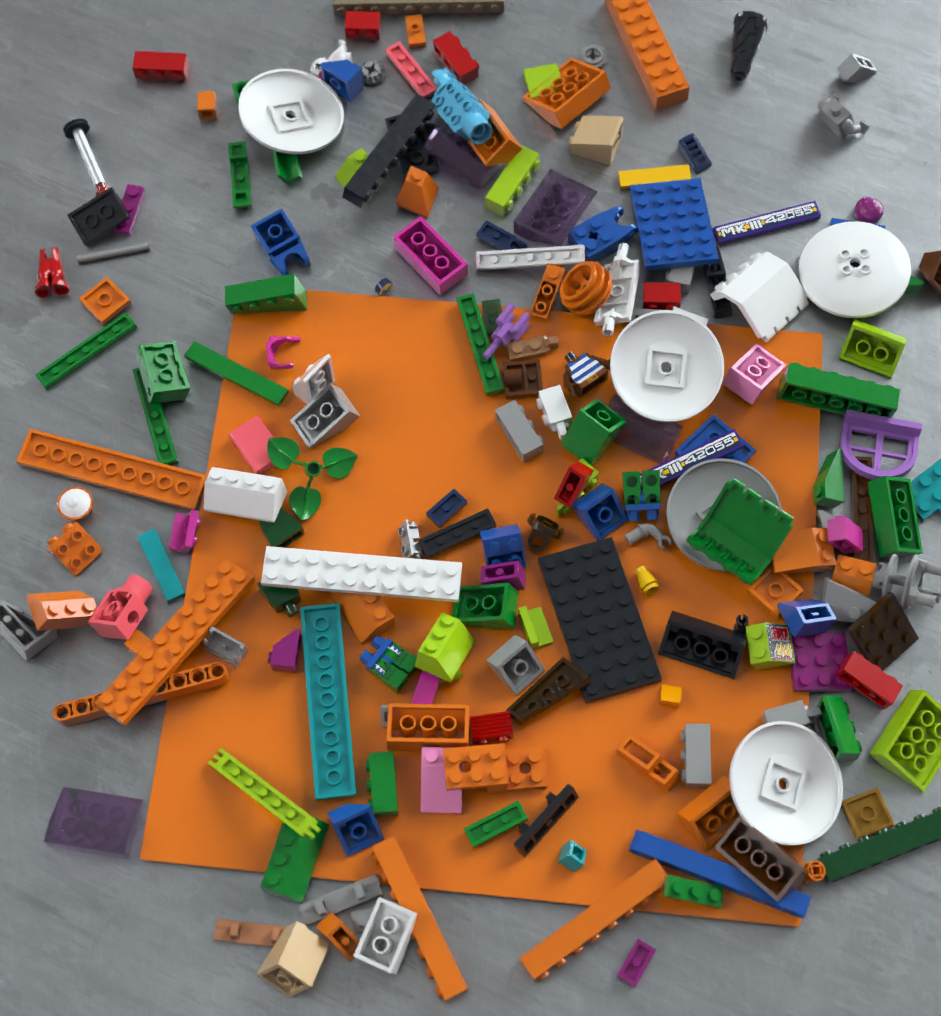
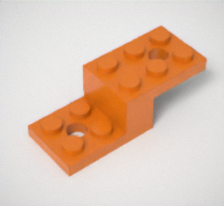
M504 743L443 749L446 791L486 787V793L548 787L543 746L505 750ZM467 763L471 766V770L463 773L460 771L459 766ZM523 764H527L531 768V771L527 774H523L519 770V767Z

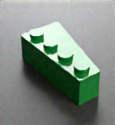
M295 274L225 286V306L231 314L307 310V290Z

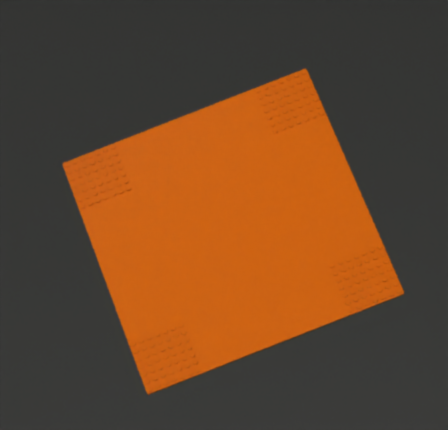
M307 290V310L234 314L226 358L289 390V393L278 407L223 378L206 472L207 477L212 467L255 474L236 446L233 445L229 438V433L258 415L274 438L287 437L293 439L298 444L300 452L299 456L294 459L296 461L306 462L307 464L311 461H317L320 465H325L322 460L323 454L328 449L336 447L348 449L358 455L351 472L346 477L341 479L333 478L328 475L327 468L321 469V473L313 478L310 489H317L320 492L321 504L315 514L306 520H300L289 504L290 493L296 487L306 488L309 477L304 473L305 467L291 463L288 469H279L274 466L261 474L282 478L288 492L281 508L301 524L305 533L285 548L404 558V555L401 554L402 542L398 535V528L405 519H408V522L413 521L418 525L419 539L488 508L496 523L495 528L518 524L522 535L527 568H523L526 572L525 590L518 591L519 596L514 629L496 630L465 626L475 642L459 668L463 677L458 680H452V682L444 681L441 683L433 704L469 705V717L505 712L562 657L572 663L538 563V558L597 541L579 520L573 506L566 515L562 514L559 518L556 516L559 501L555 500L554 497L569 466L580 459L561 445L562 440L560 441L557 431L550 432L548 425H544L542 419L543 411L538 409L536 403L538 396L506 399L505 385L504 392L486 396L457 303ZM478 304L491 345L494 341L491 335L498 327L496 319L506 307ZM515 308L511 312L515 315L512 323L515 325L525 312L530 313L531 309ZM551 311L547 320L530 314L531 317L527 321L530 327L520 340L539 336H547V338L557 336L559 347L550 349L551 352L546 353L545 356L526 360L540 359L543 390L558 385L561 386L572 415V423L579 410L597 398L627 420L600 460L592 465L599 472V482L593 489L600 484L612 488L627 518L622 472L640 471L641 473V471L649 470L677 457L675 450L715 414L732 430L735 429L738 435L756 450V453L746 464L758 470L770 481L778 494L782 510L794 517L791 522L794 524L791 531L816 528L817 505L814 504L813 486L818 477L820 409L776 398L780 378L789 363H799L802 366L816 367L822 370V334L780 330L768 342H764L762 338L758 339L751 327L707 324L706 326L716 337L723 353V381L731 367L756 343L785 363L786 367L753 405L728 389L724 384H721L714 400L699 414L678 422H658L637 414L622 401L614 388L610 370H608L607 380L580 398L577 395L572 397V394L564 388L563 375L565 373V366L568 364L564 359L565 355L573 351L577 357L588 353L591 356L609 360L618 336L630 322L615 324L613 335L610 336L609 331V336H604L601 333L603 325L596 326L594 323L595 314L575 315L572 312ZM269 337H300V342L284 343L275 352V361L279 365L293 363L294 368L271 369L268 364L266 342L269 341ZM499 346L493 354L504 385L502 363L510 362L507 348ZM329 354L331 355L336 380L333 385L343 390L360 417L343 431L309 449L290 421L307 405L294 395L292 386L298 377H302L305 374L309 365L314 364L318 359ZM513 400L518 405H522L525 410V417L527 420L530 419L532 421L535 433L540 435L544 441L543 453L524 463L495 419V410ZM677 478L660 486L661 509H658L657 520H647L646 510H639V521H629L628 519L602 538L612 537L662 681L589 703H585L580 688L522 725L510 716L513 739H509V742L504 743L505 750L543 746L547 788L486 793V787L462 789V814L421 813L422 751L388 750L387 727H381L380 706L388 705V703L411 704L422 670L418 668L410 678L408 677L407 683L399 693H395L373 674L369 673L366 666L360 660V656L365 650L373 655L377 652V649L371 646L374 638L361 645L341 613L357 796L316 801L303 637L301 638L296 673L273 671L271 665L268 664L269 652L273 651V645L295 629H300L302 634L300 607L332 604L335 601L328 591L298 589L301 602L296 604L299 613L293 617H288L285 610L276 613L261 594L257 585L262 579L266 546H269L261 530L260 520L204 511V484L199 513L200 525L198 530H196L197 542L195 547H193L184 603L224 559L253 575L255 582L214 626V628L245 644L248 652L237 668L204 650L203 641L209 638L210 634L208 633L173 672L177 673L220 662L229 671L230 679L224 685L167 700L140 858L143 861L265 873L283 822L208 765L207 762L209 760L214 763L217 762L213 758L215 754L219 757L223 756L218 751L222 748L306 813L329 824L311 878L357 882L376 874L380 885L390 886L389 882L384 883L380 872L383 871L380 863L376 865L371 856V853L374 852L372 848L374 845L348 857L346 856L328 816V812L345 804L368 805V800L372 799V793L367 790V780L370 779V772H366L365 760H369V753L393 751L399 816L378 817L376 820L384 840L395 836L420 889L591 906L652 862L628 850L636 830L644 831L735 866L714 848L718 843L706 852L685 828L677 813L706 790L685 788V782H681V769H684V762H681V750H684V742H680V731L684 730L686 723L710 724L712 785L723 775L730 779L733 755L747 734L757 727L764 725L761 718L763 711L800 700L809 709L810 692H793L790 665L756 671L750 662L748 640L746 641L734 679L658 654L672 610L734 630L737 616L741 615V619H743V614L749 618V626L761 623L786 624L782 614L775 618L747 592L751 585L743 583L733 573L710 570L696 564L677 547L668 529L666 518L668 497L678 480ZM589 488V489L585 492V495L588 494V493H589L590 491H592L593 489H590V488ZM455 489L467 500V505L441 528H438L426 516V512L451 490ZM533 513L536 514L535 517L542 515L554 521L559 526V530L561 528L564 529V535L561 539L550 538L547 546L541 551H534L528 545L529 536L534 528L530 526L527 519ZM638 524H653L662 531L664 536H668L671 539V546L667 542H661L665 549L664 551L660 550L657 546L658 541L650 535L641 538L630 546L624 536L637 528ZM480 535L427 559L422 551L421 559L462 563L460 586L482 585L480 583L481 566H486ZM535 536L533 543L540 546L543 544V539ZM772 562L769 563L759 578L772 567ZM640 566H646L647 570L659 582V590L653 595L646 596L645 593L641 592L638 577L635 573V570ZM814 572L786 573L804 589L803 593L796 600L813 599ZM381 596L394 616L395 626L378 636L385 640L390 638L404 650L417 656L418 650L441 613L452 616L454 602ZM526 606L527 610L541 607L553 643L533 649V652L543 665L545 671L521 692L514 695L495 675L486 659L514 635L528 642L518 615V608ZM218 671L215 677L221 676L223 671ZM199 676L196 682L202 681L204 676ZM180 681L177 687H181L184 681ZM662 684L682 688L679 707L659 704ZM469 719V746H478L473 744ZM630 734L660 754L664 761L678 770L680 778L668 792L643 774L617 750ZM497 741L489 742L490 744H500ZM463 763V773L469 772L471 766ZM523 764L519 767V770L523 774H527L531 771L529 765ZM780 779L779 787L784 790L786 783L783 779ZM567 784L574 787L579 798L525 858L518 853L514 846V843L522 835L518 829L520 825L475 848L472 847L464 832V828L516 801H519L528 817V820L524 823L530 826L549 805L545 797L550 792L557 796ZM570 840L587 850L584 866L576 872H572L558 862L562 846ZM804 844L793 846L780 845L803 864ZM661 865L667 875L707 883ZM802 882L795 890L802 892ZM723 889L722 908L719 909L663 897L664 891L660 894L655 891L650 895L652 899L643 906L639 903L634 907L635 911L779 926L799 927L801 924V918Z

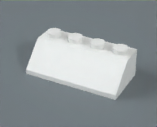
M212 467L205 481L203 509L213 513L274 523L288 491L282 478Z

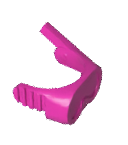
M269 337V341L266 342L268 364L271 369L294 368L293 363L279 365L275 361V352L284 343L300 342V337Z

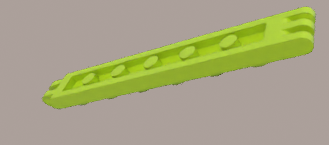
M220 748L218 750L223 755L222 757H219L217 754L213 756L217 761L216 763L211 760L207 762L214 770L301 837L305 838L308 836L313 840L316 836L310 831L312 829L317 833L321 831L316 825L318 823L317 820L224 749Z

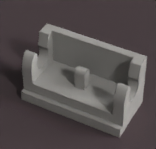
M212 626L209 630V638L203 641L204 650L238 668L248 652L246 645Z

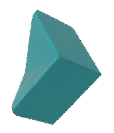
M570 840L562 846L558 862L572 872H576L584 866L587 850Z

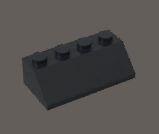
M672 610L658 654L734 679L746 645L747 635Z

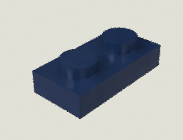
M453 489L428 510L426 516L438 528H441L467 505V500Z

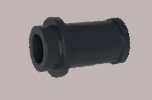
M743 614V619H741V615L737 616L734 631L747 635L746 626H749V618Z

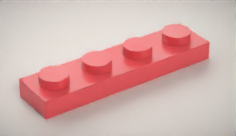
M400 41L385 49L386 55L418 95L425 99L434 95L437 87Z

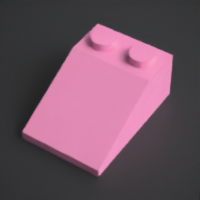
M756 343L731 367L722 384L753 405L783 371L786 364Z
M422 747L421 813L462 814V790L446 791L443 749L450 747ZM463 764L459 766L461 772H463Z

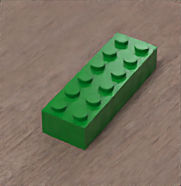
M789 363L780 378L776 399L845 415L846 410H853L892 418L898 409L900 389L894 388L891 385L876 384L874 381L860 380L853 376L839 375L836 372L822 371L816 367L802 366L799 363Z

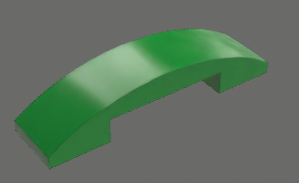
M246 141L228 143L233 208L251 207Z

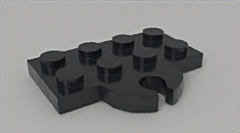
M400 115L385 118L388 130ZM426 123L422 133L418 132L415 142L408 145L406 154L399 157L404 177L410 166H414L427 173L439 170L435 155L445 148L446 136H442L440 139H434L433 136L444 135L442 127L437 124Z

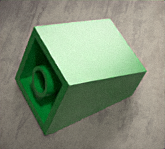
M597 398L579 410L561 445L567 451L573 453L579 459L583 458L592 466L600 460L627 420Z

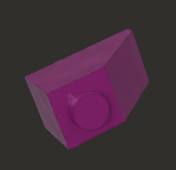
M519 560L481 566L480 583L482 585L510 583L517 591L525 590L526 572Z
M295 629L273 645V651L269 652L268 664L271 665L273 671L296 673L302 638L300 629Z

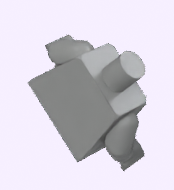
M834 92L818 103V109L820 110L819 119L841 139L846 135L859 132L865 134L870 127L864 120L854 125L851 113L838 102L840 98H837Z

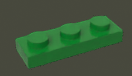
M516 801L464 828V832L472 847L475 848L528 820V817L519 801Z
M667 875L664 881L663 897L719 909L722 908L723 887Z

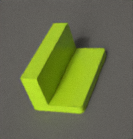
M526 606L518 608V615L531 649L552 644L553 639L541 607L527 610Z

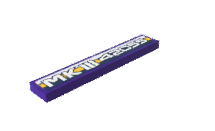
M816 201L719 225L713 227V233L718 245L818 220L821 218V213Z
M734 429L649 470H660V486H663L679 478L692 466L706 460L720 459L744 448V445ZM640 473V485H641V490H643V488H642V474Z

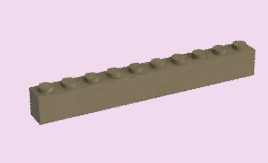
M333 0L334 15L341 16L346 15V11L380 12V14L391 15L504 12V0Z

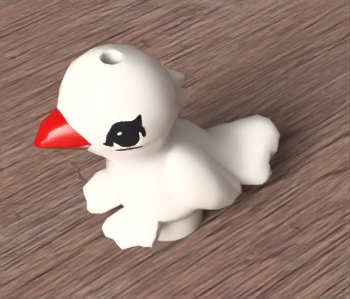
M340 39L338 41L339 48L328 59H325V57L316 59L311 65L312 74L323 80L320 66L322 62L340 60L352 62L351 52H347L346 42Z

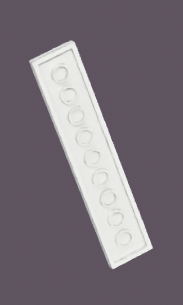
M266 546L261 585L459 602L462 563Z

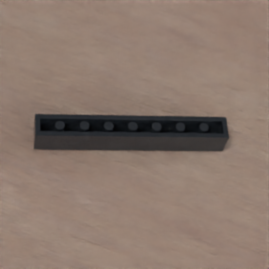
M418 94L413 97L346 184L342 198L359 208L364 203H369L373 195L372 193L374 191L377 192L380 188L381 181L388 178L391 172L390 169L397 166L400 160L399 157L406 154L408 145L415 142L418 132L422 133L426 122H430L435 113L433 112L434 103Z

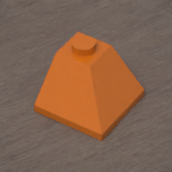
M410 166L398 193L395 205L428 218L439 187L427 172Z

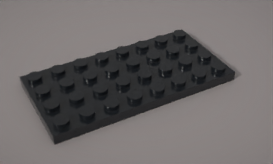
M612 537L539 557L538 563L572 664L591 679L590 683L581 688L585 703L661 682L660 671Z

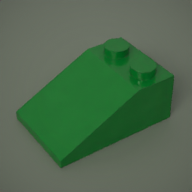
M510 583L460 586L459 602H454L452 617L461 620L464 626L496 630L514 629L519 592Z

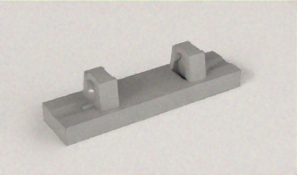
M374 874L298 905L305 925H309L325 918L329 912L336 914L384 893L377 875Z

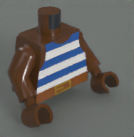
M573 351L565 355L564 359L568 364L565 366V373L563 375L564 388L572 394V397L577 395L580 398L607 380L608 370H610V359H602L591 356L588 353L577 357Z

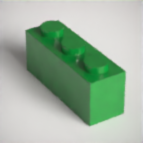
M393 751L369 753V760H365L366 772H370V779L367 780V790L372 793V799L368 800V805L371 806L375 818L399 816Z

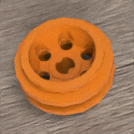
M584 261L577 264L565 275L561 282L559 290L561 303L575 315L594 313L603 306L611 294V274L595 261Z

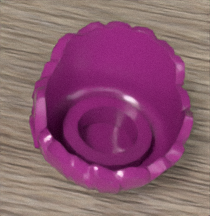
M872 197L861 198L854 208L855 218L860 222L875 224L884 214L882 204Z

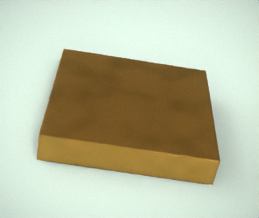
M878 787L842 801L841 808L856 841L861 837L871 836L881 829H889L895 825Z

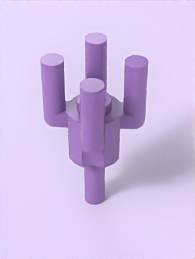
M509 303L496 319L498 327L491 335L494 341L484 352L483 357L489 359L499 346L506 347L510 341H519L530 327V324L527 322L531 317L529 313L525 312L514 325L512 321L515 315L511 312L515 309V305Z

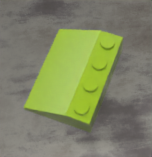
M909 690L869 754L883 767L921 792H925L941 766V705L925 690Z

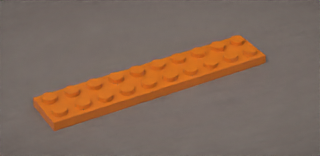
M31 428L16 460L18 465L190 511L191 509H197L207 479V475Z
M224 559L94 702L96 707L126 726L205 638L210 628L214 627L255 582L254 576Z

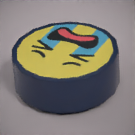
M387 278L382 279L376 285L375 292L379 296L385 295L391 289L392 282Z

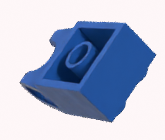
M617 206L599 213L569 230L568 243L570 246H585V261L600 262L617 252L618 244L622 246V243H627L638 232V227L635 224L627 226L618 225L616 222L624 214V209L621 206Z
M282 208L251 225L257 241L270 262L282 276L289 275L287 265L292 260H300L307 267L311 266L300 236Z

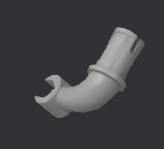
M638 524L637 528L624 536L630 546L641 538L648 537V535L653 536L658 541L657 546L662 551L665 548L661 542H667L671 546V539L668 536H664L662 531L653 524Z

